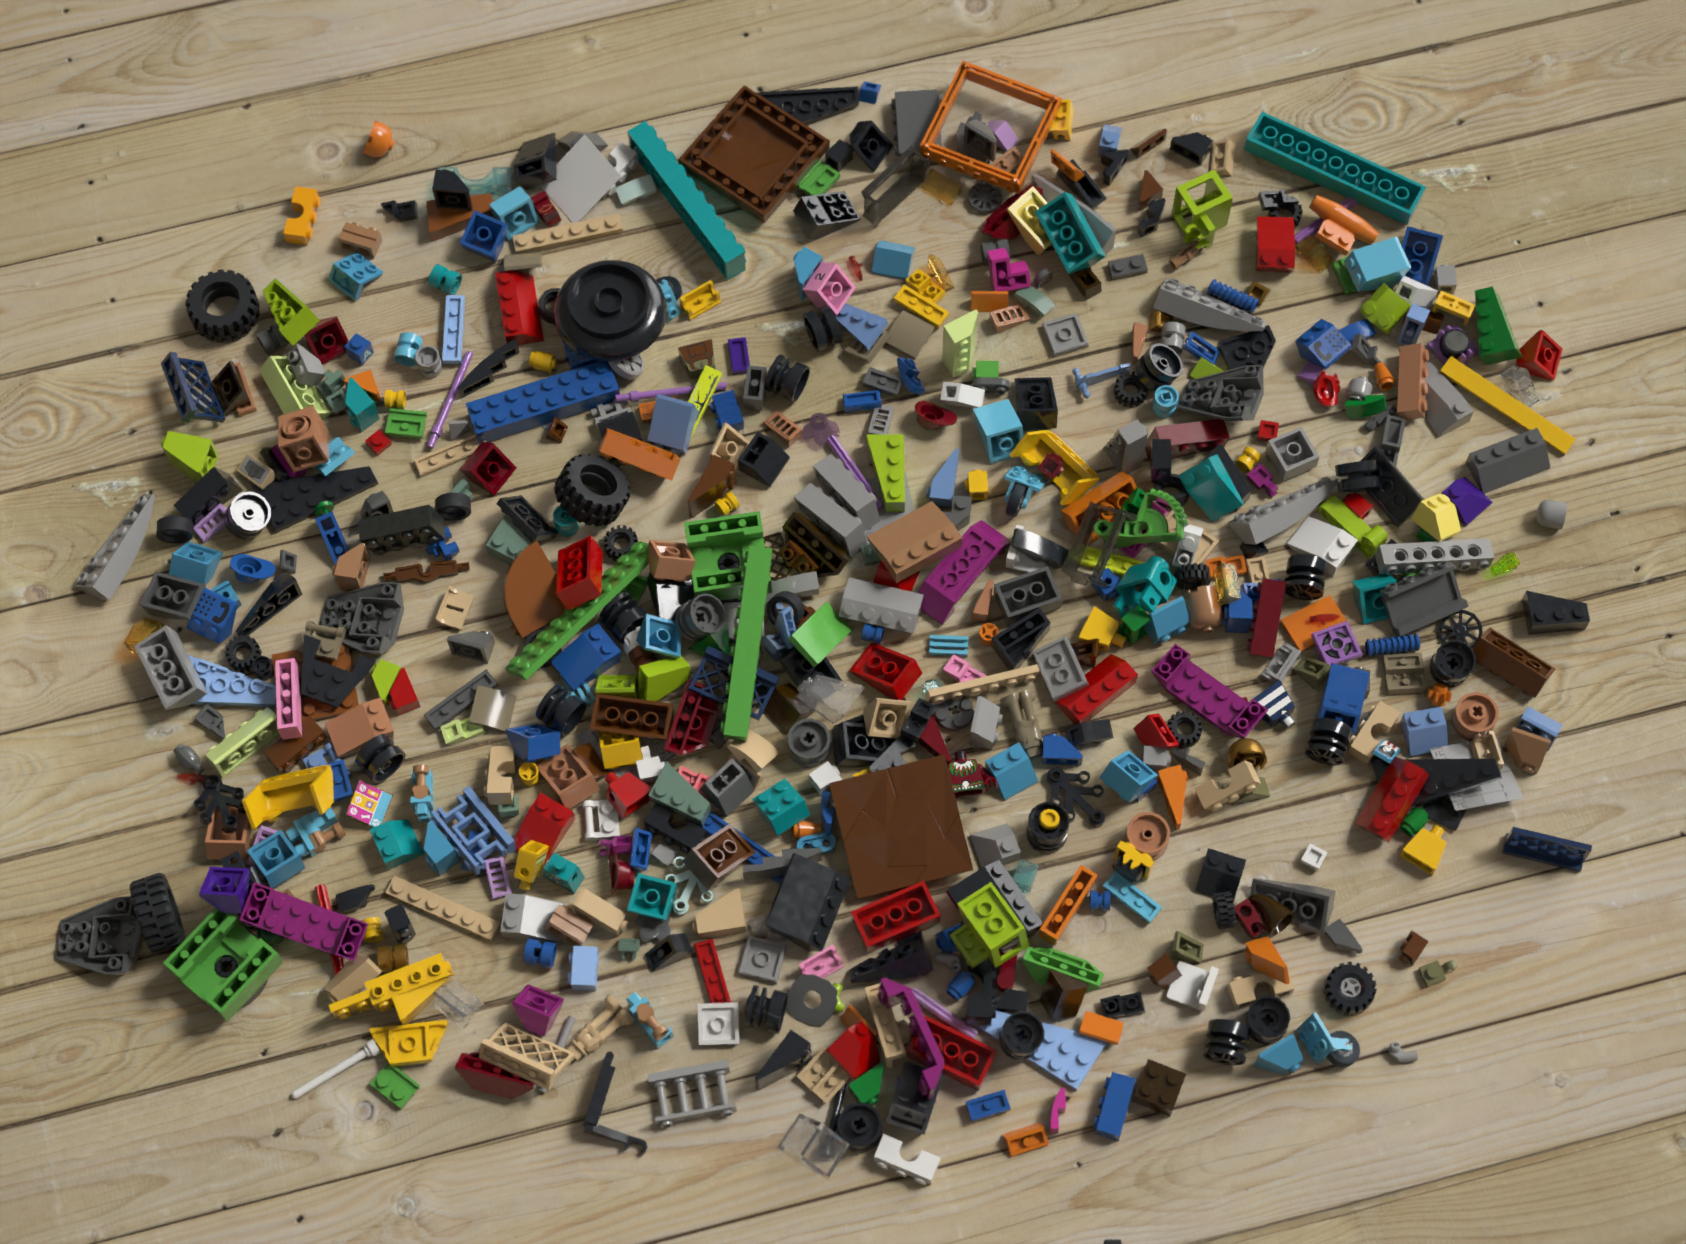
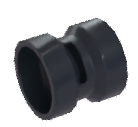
M258 656L253 660L252 668L257 678L264 681L272 678L274 668L268 657Z

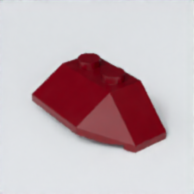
M1029 185L1025 190L1020 191L1019 194L1016 193L1009 197L984 221L983 228L981 229L982 234L993 238L1011 240L1019 236L1020 231L1007 209L1031 187H1034L1042 196V188Z
M689 679L664 747V751L679 756H685L708 746L719 714L715 701L688 690L692 681ZM698 682L695 684V687L699 689L708 687Z
M480 1052L461 1053L455 1065V1070L472 1089L514 1099L533 1090L535 1086L534 1083L480 1059Z

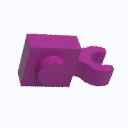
M1261 463L1246 475V478L1258 490L1264 488L1271 498L1278 493L1276 491L1278 487L1272 482L1273 475Z
M633 835L613 837V840H599V846L607 847L600 850V855H609L611 848H614L615 852L620 854L631 852Z

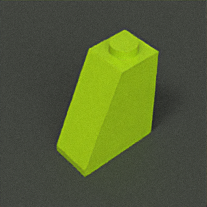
M680 655V658L670 657L639 666L638 698L658 701L686 683L691 670L688 661H685Z

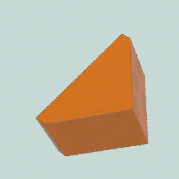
M371 369L345 378L346 389L348 380L352 377L372 400L380 403L381 397Z

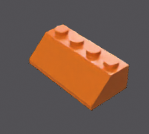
M1119 472L1060 510L1068 528L1082 545L1088 546L1100 538L1094 531L1096 522L1102 519L1108 522H1116L1115 519L1120 509L1135 490L1136 484L1132 476Z

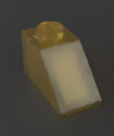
M147 617L143 618L132 626L124 644L130 652L138 654L134 645L161 629L163 624Z

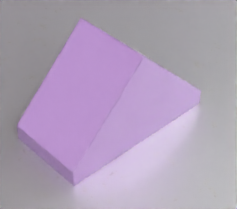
M990 120L988 122L996 137V146L1005 152L1019 142L1018 137L1006 120Z

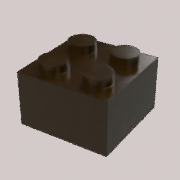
M1148 1059L1132 1102L1171 1117L1186 1073Z

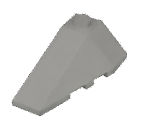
M1428 362L1429 375L1426 377L1428 393L1425 396L1427 401L1426 418L1437 437H1440L1470 422L1473 410L1455 387L1431 362Z

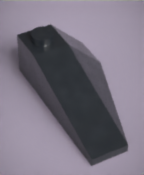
M285 571L273 579L237 628L236 633L239 638L240 635H243L244 638H246V635L249 636L303 595L295 577Z
M922 932L897 941L898 945L891 950L885 948L881 951L882 954L875 959L868 958L849 969L851 983L880 981L882 978L889 980L915 978L927 975L933 971L932 959Z

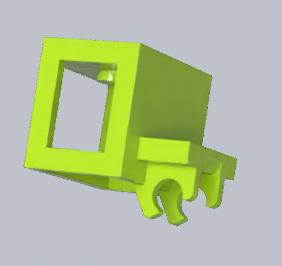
M1215 169L1176 187L1171 215L1185 235L1183 242L1188 243L1189 241L1190 243L1198 240L1199 243L1195 247L1197 250L1203 247L1205 249L1212 247L1215 231L1228 224L1233 197ZM1206 182L1204 196L1193 201L1188 190ZM1182 199H1183V201L1185 202L1186 205H1184V206L1181 207V203H1182ZM1192 213V219L1187 225L1183 216Z
M992 882L957 903L964 925L949 935L956 949L962 952L967 964L972 968L986 959H989L996 968L1029 947L1025 927ZM1018 937L1019 945L1000 957L999 948Z

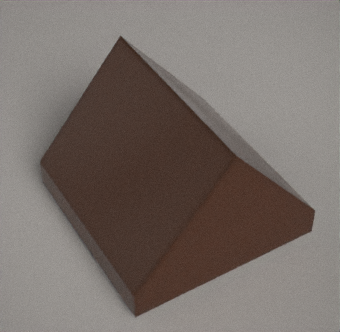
M554 417L546 438L562 443L568 426L557 417Z

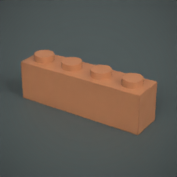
M1421 343L1400 346L1397 413L1406 420L1425 418V411L1427 410L1425 396L1428 393L1426 377L1429 375L1427 368L1429 352Z

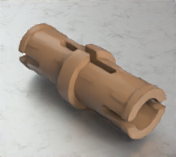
M1195 240L1187 248H1182L1178 255L1169 260L1171 267L1175 270L1178 269L1185 262L1191 261L1193 256L1203 250L1204 247L1197 250L1195 247L1199 242Z

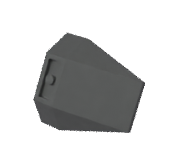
M1242 366L1188 381L1178 405L1179 410L1224 421H1254L1264 395L1263 366Z
M380 582L328 596L319 625L334 628L344 627L346 633L343 644L363 653L382 654L395 645L404 613L401 584ZM321 633V634L326 635V636H328V637H330V638H332V639H334V640H335V638H336V636H334V635H329V634Z
M131 896L114 897L60 920L55 958L105 975L125 974L138 960L141 928L138 924Z

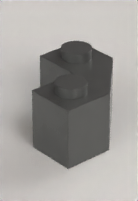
M953 495L951 512H943L953 523L957 531L970 523L972 497Z

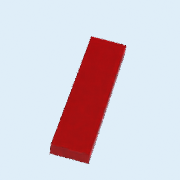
M713 938L694 943L710 1003H731Z

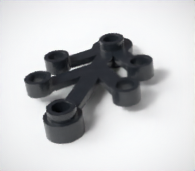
M1054 767L1047 772V782L1052 785L1050 802L1058 800V805H1061L1062 800L1059 797L1060 787L1066 792L1065 810L1073 816V818L1069 819V823L1075 820V812L1073 811L1074 800L1089 815V823L1093 827H1101L1104 824V813L1100 810H1095L1081 796L1090 795L1099 798L1103 795V787L1099 784L1093 787H1073L1067 782L1079 781L1081 784L1088 783L1090 774L1087 771H1081L1079 774L1065 773L1061 768ZM1058 774L1060 777L1055 779L1053 775ZM1086 775L1087 779L1082 780L1080 776ZM1098 788L1101 790V793L1097 794L1094 790ZM1094 815H1099L1101 819H1094Z
M209 775L203 782L204 791L194 801V809L198 812L204 811L199 816L200 823L208 825L212 822V814L218 807L223 817V829L228 833H233L238 829L239 822L237 816L230 814L227 805L238 808L241 814H246L245 809L242 808L244 807L243 803L240 801L244 798V790L240 787L235 788L223 784L217 775ZM221 792L232 794V798L222 795ZM213 794L214 798L206 808V800Z

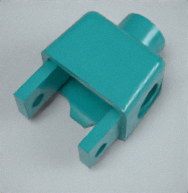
M1152 556L1147 562L1128 568L1116 587L1119 596L1112 606L1121 618L1137 605H1140L1146 612L1152 613L1158 605L1167 602L1176 584L1175 577L1169 572L1168 563L1161 557ZM1139 584V592L1136 591L1134 585Z

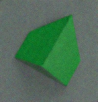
M725 622L719 631L698 640L688 649L704 657L707 647L710 646L730 655L728 622Z

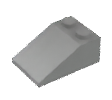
M506 893L500 931L504 939L528 940L531 938L541 942L562 943V939L544 928L558 905L567 906V904L528 895Z

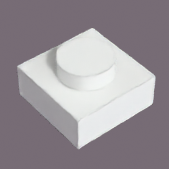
M1309 844L1300 862L1318 871L1328 852Z

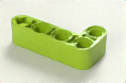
M1331 495L1318 507L1319 513L1332 526L1343 529L1358 540L1356 548L1365 556L1371 558L1376 553L1379 545L1386 543L1388 535L1381 526L1375 525L1373 528L1368 526L1335 495Z

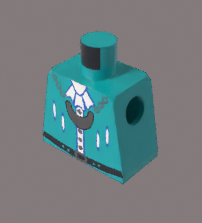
M556 853L552 855L542 874L544 878L574 894L585 878L579 866Z

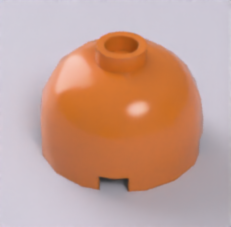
M378 121L374 122L363 154L378 158L384 156L388 150L392 151L395 141L392 140V132L387 125Z

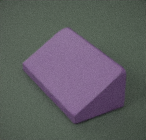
M1309 361L1297 377L1313 387L1320 372H1325L1326 369Z

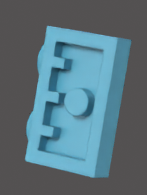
M335 437L329 442V462L314 467L319 474L327 476L355 453L339 437Z

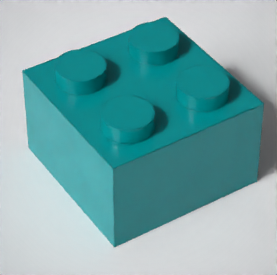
M786 778L753 798L759 815L777 836L810 816L805 800Z

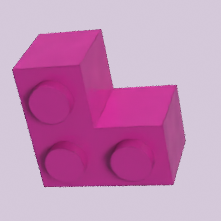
M1006 248L987 251L990 283L994 291H1010L1031 287L1030 273L1025 261L1010 263V257Z

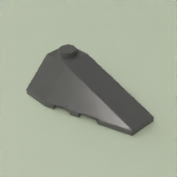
M1253 878L1250 895L1261 894L1276 900L1294 913L1292 921L1298 924V927L1306 931L1325 934L1333 911L1336 891L1317 886Z

